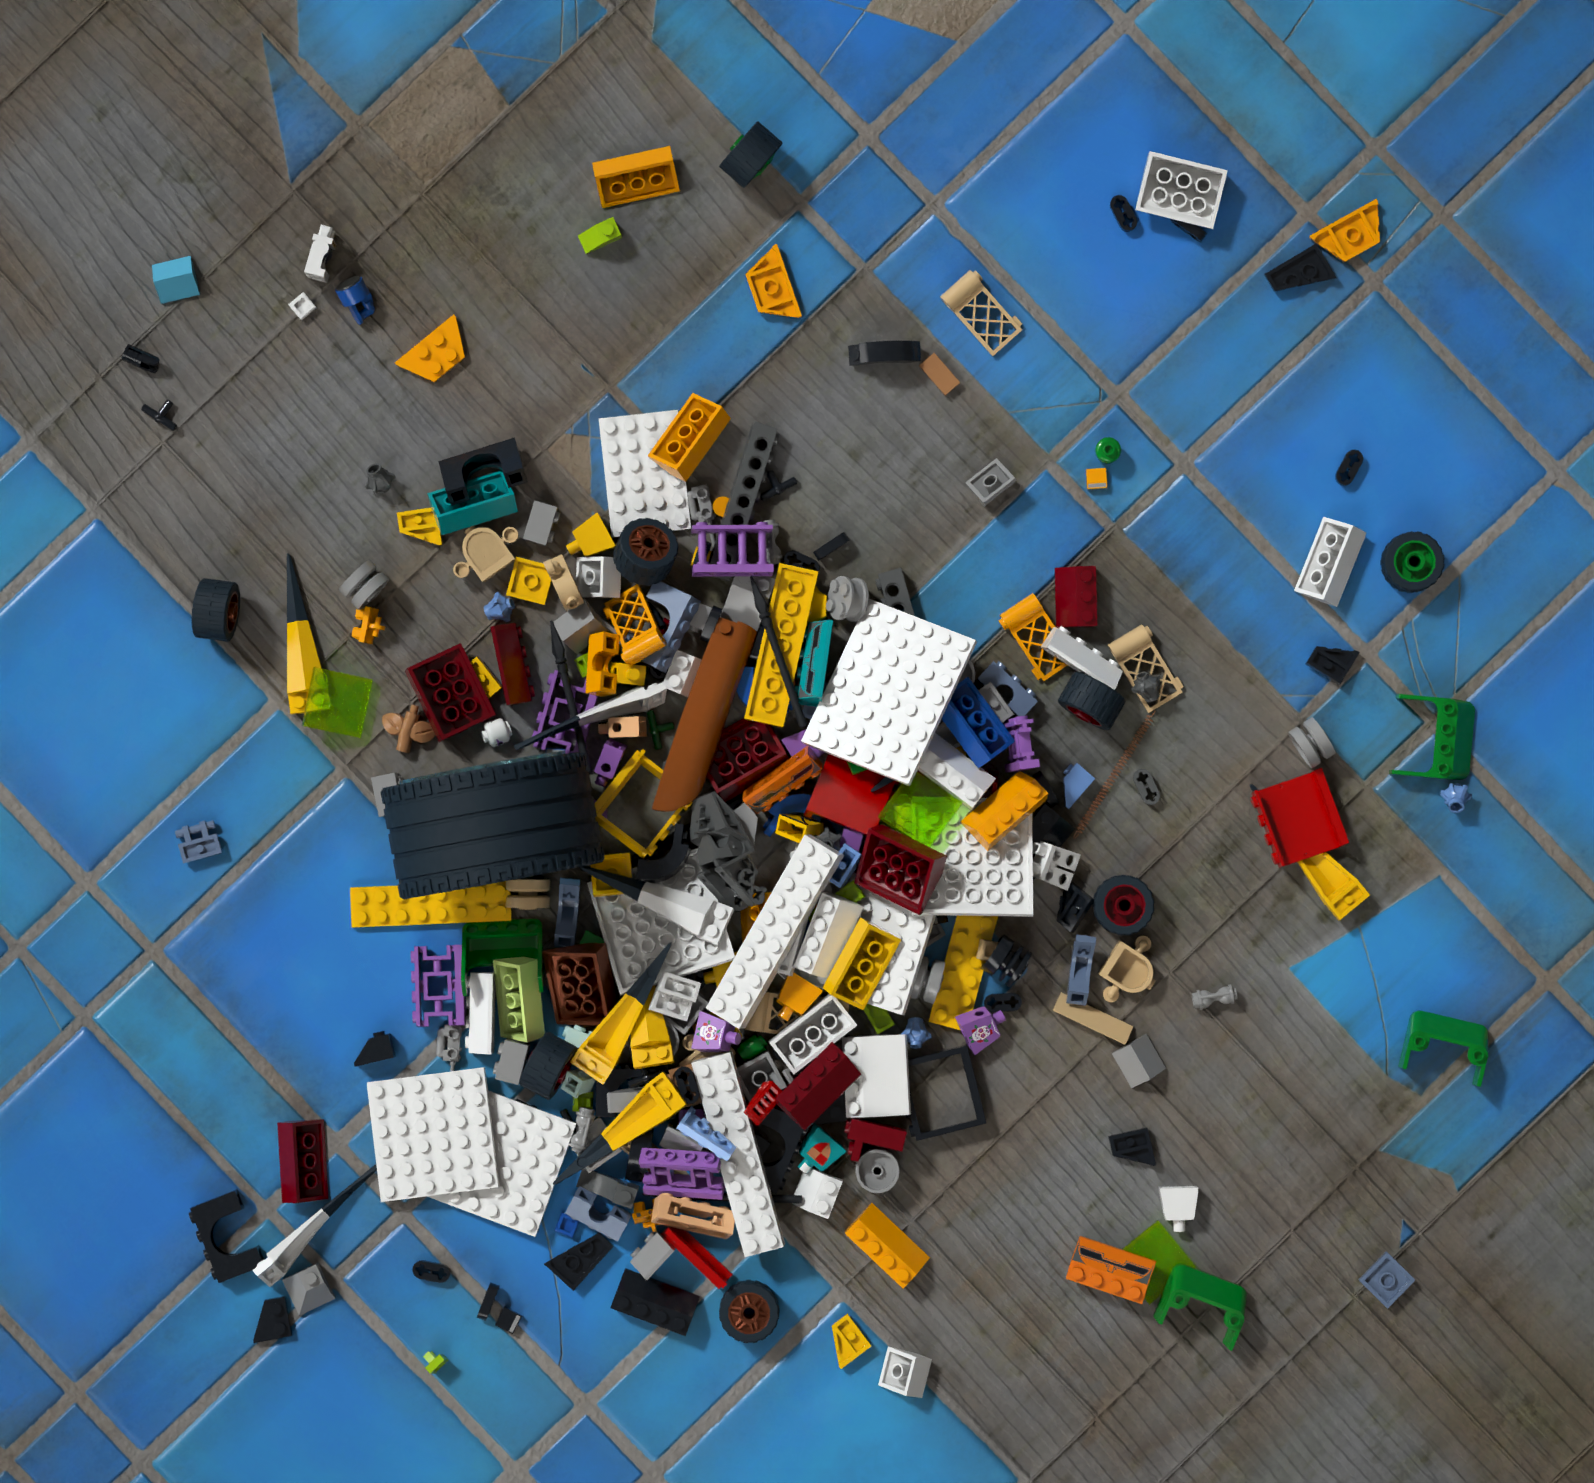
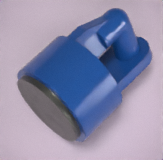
M351 277L336 287L335 291L342 305L349 308L358 325H361L363 319L375 312L372 295L362 277ZM361 301L364 309L358 312L355 304Z

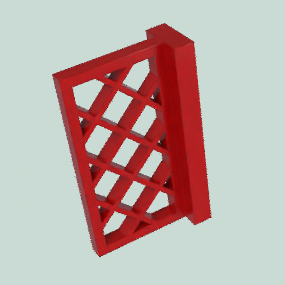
M668 1226L661 1233L718 1289L724 1288L727 1285L728 1279L733 1274L687 1230Z

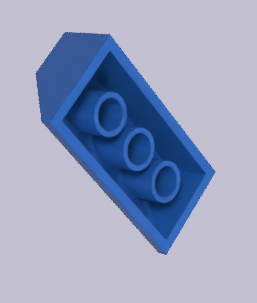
M969 677L958 683L941 719L979 769L1013 744L1015 740Z

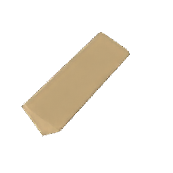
M1062 992L1060 993L1053 1011L1126 1045L1133 1026L1087 1004L1084 1006L1066 1003L1067 995Z

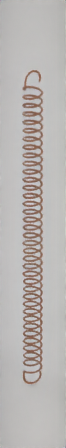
M1141 725V727L1143 728L1142 730L1147 732V730L1143 727L1144 725ZM1131 741V743L1133 744L1132 746L1137 748V746L1133 743L1134 741ZM1111 773V775L1113 776L1112 778L1115 777L1114 775L1119 776L1117 773ZM1101 788V791L1103 792L1102 794L1105 793L1104 791L1109 792L1107 789L1105 790ZM1091 804L1092 808L1088 809L1091 811L1090 813L1095 814L1092 810L1095 809L1094 807H1099ZM1078 824V825L1081 827L1080 829L1085 830V829L1081 826L1082 824Z

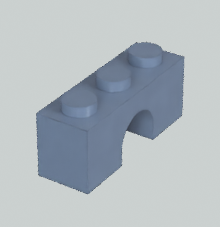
M993 661L977 680L984 686L991 682L995 688L999 685L1010 687L1013 697L1008 703V707L1018 717L1025 716L1038 702L1035 699L1037 695L1030 688L1025 690L1021 686L1022 681L1014 674L1011 677L1006 673L1007 668L1000 661L997 663Z
M579 1186L565 1214L574 1220L584 1223L590 1229L597 1230L607 1238L618 1242L632 1214L614 1205L609 1213L597 1211L594 1206V1200L597 1195Z

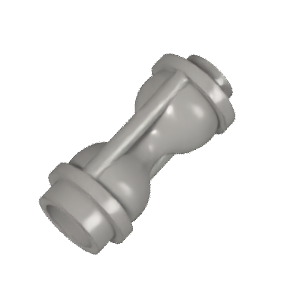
M765 520L763 522L773 525L772 533H766L767 561L769 564L781 563L782 555L780 548L775 543V538L779 534L778 527H780V524L775 523V520Z
M1231 984L1220 988L1216 993H1211L1207 990H1196V992L1191 993L1194 1009L1199 1008V1010L1209 1007L1214 1001H1220L1223 1004H1234V1000L1238 999L1236 988H1232Z
M580 1107L579 1111H576V1132L568 1146L572 1147V1151L583 1153L588 1145L587 1135L589 1127L592 1126L596 1115H594L595 1110Z

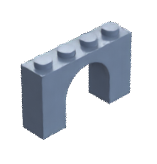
M663 582L652 584L646 597L665 606L669 612V627L663 635L667 645L641 660V662L666 673L672 664V659L679 649L685 633L690 627L694 614L698 611L701 601ZM628 633L625 641H630L634 635Z

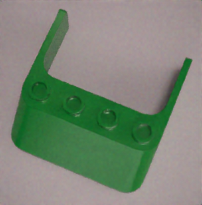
M1396 694V699L1433 702L1437 707L1433 764L1430 770L1427 772L1389 770V774L1449 780H1463L1467 778L1470 772L1475 717L1473 704L1457 699Z
M537 919L466 923L462 928L461 986L463 996H467V975L470 969L493 966L494 959L515 957L537 959L539 992H543L542 923Z

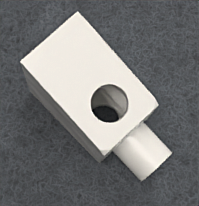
M1159 1187L1164 1219L1173 1220L1174 1232H1184L1185 1220H1194L1198 1187Z

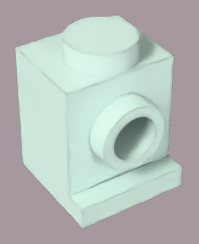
M566 1025L562 1037H565V1041L579 1048L593 1031L590 1030L587 1033L585 1032L586 1028L575 1025L572 1027Z
M580 1069L567 1071L561 1089L574 1098H578L581 1094L591 1092L595 1079Z

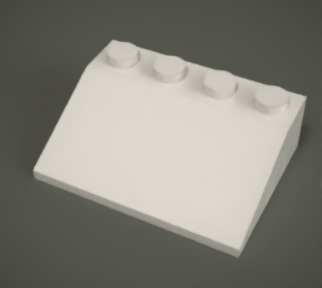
M1150 151L1135 210L1213 229L1228 170Z
M907 1034L842 1037L843 1053L861 1073V1076L845 1091L846 1118L911 1115Z

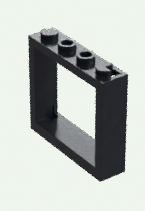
M967 1045L908 1059L909 1067L961 1054L977 1118L921 1133L910 1092L911 1115H906V1118H911L912 1125L909 1126L911 1137H916V1141L986 1124Z

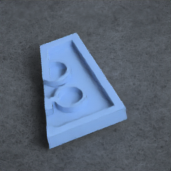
M691 1106L677 1126V1129L683 1135L697 1141L700 1146L714 1152L717 1157L728 1161L736 1146L719 1131H713L708 1125L709 1122L705 1118L701 1120L695 1115L696 1110Z

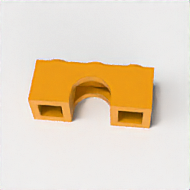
M604 631L589 634L586 694L600 697L616 694L617 674L609 673L608 664L611 657L619 653L620 635Z

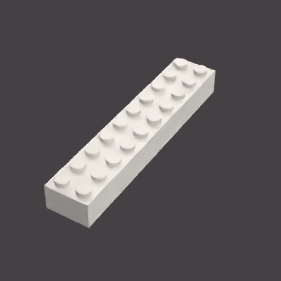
M804 835L706 1009L738 1029L746 1028L820 899L822 892H824L844 855L812 835Z
M731 1050L694 1060L691 1064L706 1119L709 1122L708 1125L713 1131L722 1133L736 1146L728 1161L720 1159V1169L744 1257L782 1248L785 1245L752 1121L744 1113L747 1103L733 1052Z

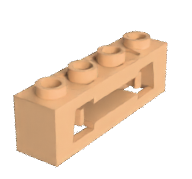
M662 1193L654 1199L651 1222L727 1240L733 1235L735 1220L732 1210L728 1207L711 1206L708 1202L697 1203L693 1202L690 1198H676L670 1193ZM678 1212H680V1213L689 1214V1215H693V1216H697V1217H701V1218L711 1217L712 1219H710V1220L708 1221V1220H703V1219H699V1218H695V1217H690V1216H686V1215H682V1214H681L680 1216H675V1215L678 1214Z

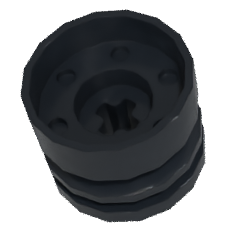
M1003 934L998 940L997 947L986 963H983L981 969L991 976L997 970H1000L1001 974L998 980L1001 982L1006 975L1009 976L1005 985L1010 987L1021 977L1027 968L1032 953L1027 950L1021 957L1020 954L1024 947L1020 946L1015 952L1012 951L1015 941Z

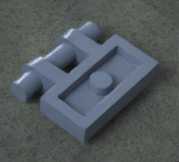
M204 820L197 825L183 826L182 829L175 831L176 838H185L184 843L178 844L183 864L223 853L218 834L209 835V829L216 828L214 820L208 822ZM202 832V838L192 840L191 834Z

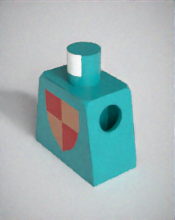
M814 1123L799 1149V1153L804 1159L797 1167L805 1174L813 1166L822 1172L842 1156L846 1150L838 1141Z

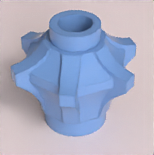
M496 592L494 598L484 606V612L489 620L501 619L508 622L511 621L510 615L512 614V609L515 608V604L512 598L502 596L500 592Z
M1450 783L1446 790H1441L1440 795L1445 799L1444 803L1448 805V809L1451 812H1462L1466 802L1472 798V794L1467 792V785L1461 786L1459 783Z
M918 1017L909 1018L906 1029L901 1033L907 1034V1043L914 1049L921 1048L926 1040L932 1038L925 1028L924 1020Z

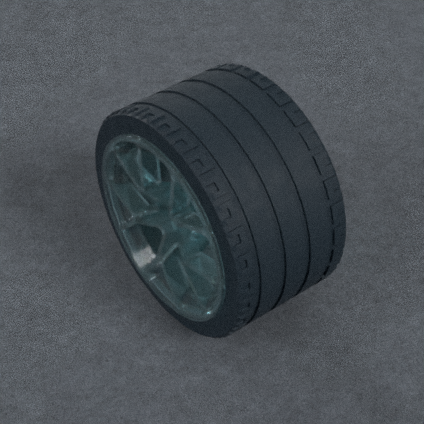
M565 751L521 757L398 781L399 785L383 788L380 793L382 803L385 804V809L383 810L386 826L390 831L388 837L391 853L394 854L395 858L393 859L396 880L399 879V896L402 899H408L603 862L605 857L603 846H600L601 835L598 821L596 822L595 819L597 813L594 797H591L592 786L589 771H586L588 766L586 754L583 752L566 754Z

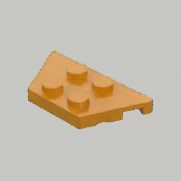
M1377 198L1309 236L1310 240L1343 262L1380 243Z
M775 244L745 274L758 313L801 318L802 315L778 245Z
M453 314L398 359L395 364L435 383L465 358L456 316Z

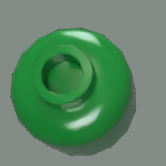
M1105 437L1096 444L1095 456L1100 462L1110 464L1120 457L1121 445L1116 439Z

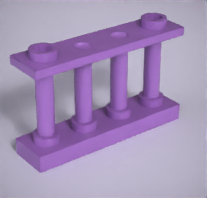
M698 522L696 525H692L691 534H698L699 562L693 564L692 577L773 576L774 564H769L767 561L766 533H772L773 525H768L767 522H757L756 525H708L707 522ZM706 533H718L719 562L717 564H709L707 562ZM726 533H738L739 562L737 564H729L727 562ZM746 533H758L759 562L757 564H749L747 562Z

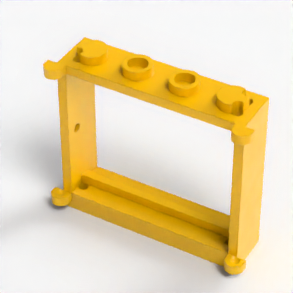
M644 749L641 752L637 750L595 802L596 822L598 821L601 827L643 859L647 854L651 856L658 848L655 845L659 839L663 841L670 832L667 830L671 824L675 826L682 817L679 815L682 809L687 811L692 804L690 803L678 808L646 849L602 816L603 812L641 765L661 780L663 769L644 756L646 752Z

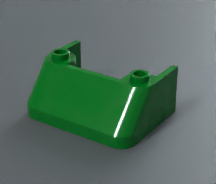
M1414 1011L1409 1018L1398 1067L1407 1069L1411 1050H1425L1429 1045L1430 1038L1469 1047L1467 1053L1468 1060L1476 1065L1472 1084L1481 1087L1488 1058L1489 1032L1487 1028L1480 1024L1426 1011Z
M1180 1263L1175 1265L1168 1277L1153 1317L1162 1325L1169 1307L1182 1309L1188 1304L1190 1297L1226 1310L1224 1324L1228 1329L1222 1342L1228 1350L1232 1351L1244 1323L1247 1300L1246 1290L1241 1285L1186 1264Z

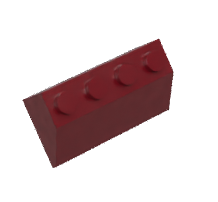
M516 623L491 626L506 705L513 706L532 702L535 692L533 685H529L528 681L531 673L529 665L525 666L524 662L527 653L525 646H521L520 638H523L521 626L517 627Z
M831 1042L775 1098L776 1104L806 1131L861 1076V1073L850 1059Z
M324 1119L278 1122L282 1203H302L328 1199Z

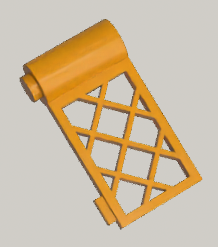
M636 584L621 593L620 598H613L604 603L606 606L603 608L607 619L611 618L616 633L620 635L619 640L623 647L621 657L626 664L633 666L667 645L659 631L640 585ZM638 592L636 601H629L631 595ZM622 603L619 612L613 611L612 607L614 605ZM627 605L633 606L630 615L624 613ZM639 607L645 609L642 617L635 616ZM622 617L628 618L625 627L619 626ZM633 620L640 621L637 629L630 628ZM645 622L651 623L652 627L650 629L641 631ZM628 632L635 633L630 641H625Z
M1033 593L999 615L1001 618L998 620L1004 630L1009 629L1034 667L1031 671L1037 680L1042 679V681H1045L1067 666L1063 662L1056 661V657L1053 660L1043 659L1044 649L1042 648L1039 658L1033 657L1029 653L1031 644L1042 646L1040 643L1031 642L1033 631L1045 632L1044 642L1047 633L1051 632L1048 631V627L1050 626L1051 629L1055 627ZM1042 615L1047 622L1045 630L1034 628L1036 619ZM1023 628L1030 629L1029 641L1021 640L1017 632ZM1042 661L1053 663L1051 671L1046 675L1040 670Z

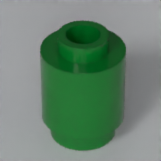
M754 1034L740 1043L737 1051L745 1062L747 1060L751 1061L766 1051L765 1046L767 1043L761 1035L757 1036Z

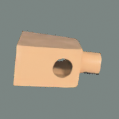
M646 717L608 718V722H599V734H609V738L647 737Z

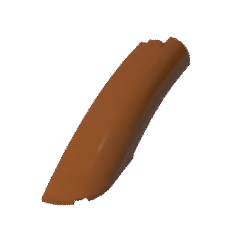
M719 617L685 704L652 810L661 812L675 811L692 803L700 794L717 752L733 699L758 634L749 625L740 621L736 623Z

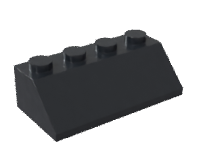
M1043 804L1032 818V845L1034 842L1040 843L1042 841L1061 847L1075 828L1049 806Z
M625 1268L610 1308L686 1336L700 1296L651 1277L646 1280L640 1273Z

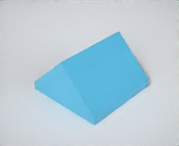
M191 256L152 265L153 282L161 304L200 295Z

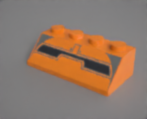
M807 745L743 791L742 800L755 813L758 814L761 811L764 813L773 806L772 803L776 800L782 801L789 795V791L801 788L805 784L804 781L809 777L813 779L821 773L822 762L810 746Z
M1080 1236L1066 1279L1143 1304L1156 1261Z

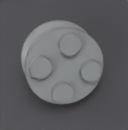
M839 576L830 583L826 609L836 620L846 618L848 621L857 622L866 612L868 599L879 601L875 598H869L867 585L861 578L850 580L846 576Z

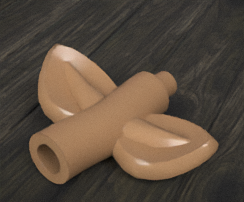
M411 704L410 711H406L404 718L398 713H388L382 717L385 730L390 735H398L396 747L398 751L410 753L412 740L418 743H426L435 737L430 723L418 721L420 714H417L419 709L417 705Z

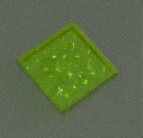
M314 667L302 726L361 738L373 679Z
M916 772L911 785L908 786L902 783L878 815V818L901 834L931 848L963 802Z
M1158 1220L1122 1248V1250L1156 1261L1145 1297L1149 1305L1162 1295L1171 1270L1175 1265L1182 1263L1196 1268Z

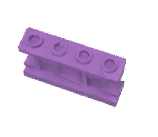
M555 670L554 674L550 673L547 682L550 685L549 692L544 693L542 704H545L543 712L539 711L536 723H539L538 731H534L532 737L543 732L547 716H550L548 724L553 726L560 724L554 722L559 702L567 704V700L555 697L554 704H551L558 677L561 678L558 670ZM561 679V680H560V683H559V686H562V687H563V683H562V679ZM586 679L583 688L571 685L574 697L576 691L586 692ZM589 694L585 711L596 706L598 696ZM576 703L578 714H580L583 705ZM591 723L581 726L585 741ZM565 731L556 734L555 738L547 737L543 740V743L538 741L533 745V747L546 750L548 741L566 745L565 754L579 752L577 740L573 752L570 751L572 743L563 741Z
M1028 716L1008 719L1003 724L1015 740L1008 747L1009 756L1007 757L1010 760V764L1005 765L1006 773L1040 767L1039 759L1033 760L1032 757L1034 756V751H1032L1031 727H1029V724L1034 723V719H1028Z
M446 945L447 955L428 956L427 946H414V951H411V963L415 964V971H411V981L415 983V991H412V1003H416V1011H412V1021L416 1023V1027H430L429 1017L448 1016L449 1026H466L465 996L462 994L461 986L462 945ZM452 952H454L455 979H452V971L442 972L441 960H452ZM420 953H423V961H433L434 972H423V980H421ZM447 976L448 995L429 996L428 977ZM453 992H455L456 1019H453V1011L443 1012L442 1000H453ZM421 993H424V1001H434L435 1012H424L423 1021Z
M642 1148L639 1158L640 1168H650L651 1170L647 1174L644 1173L643 1193L644 1195L670 1193L674 1197L722 1200L725 1190L723 1177L713 1176V1173L720 1172L721 1158L717 1157L714 1152ZM674 1170L690 1171V1175L674 1174Z

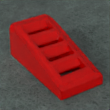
M773 1081L763 1082L744 1110V1113L756 1126L759 1125L776 1105L775 1098L782 1090ZM754 1108L760 1113L759 1115L753 1111Z

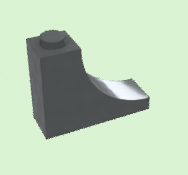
M586 1168L581 1170L576 1187L581 1186L590 1192L609 1199L612 1203L630 1209L633 1207L639 1185L594 1170L588 1173Z

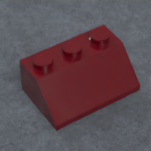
M1096 566L1054 568L1056 627H1096Z

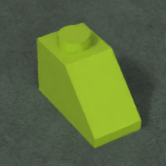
M611 217L578 235V238L585 253L588 254L621 239L622 235L614 217Z

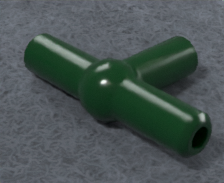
M649 710L646 712L650 726L649 732L652 735L655 750L663 748L659 733L673 730L674 723L668 722L657 725L654 710Z

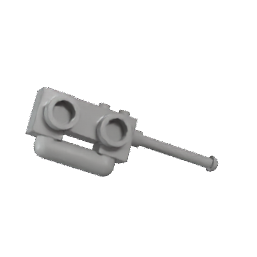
M707 484L692 487V491L687 492L691 519L693 521L698 520L699 522L706 521L708 525H712V520H714L716 515L712 511L713 505L711 506ZM694 498H697V499H698L699 508H700V511H699V512H697L696 503H695V499H694ZM709 533L712 547H714V533Z
M445 1024V1028L441 1027L438 1029L436 1055L442 1057L443 1061H450L451 1072L454 1071L456 1062L461 1060L460 1052H462V1048H460L462 1028L461 1026ZM445 1036H448L447 1050L445 1049Z

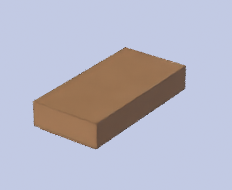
M935 353L919 365L944 396L960 384L959 380Z

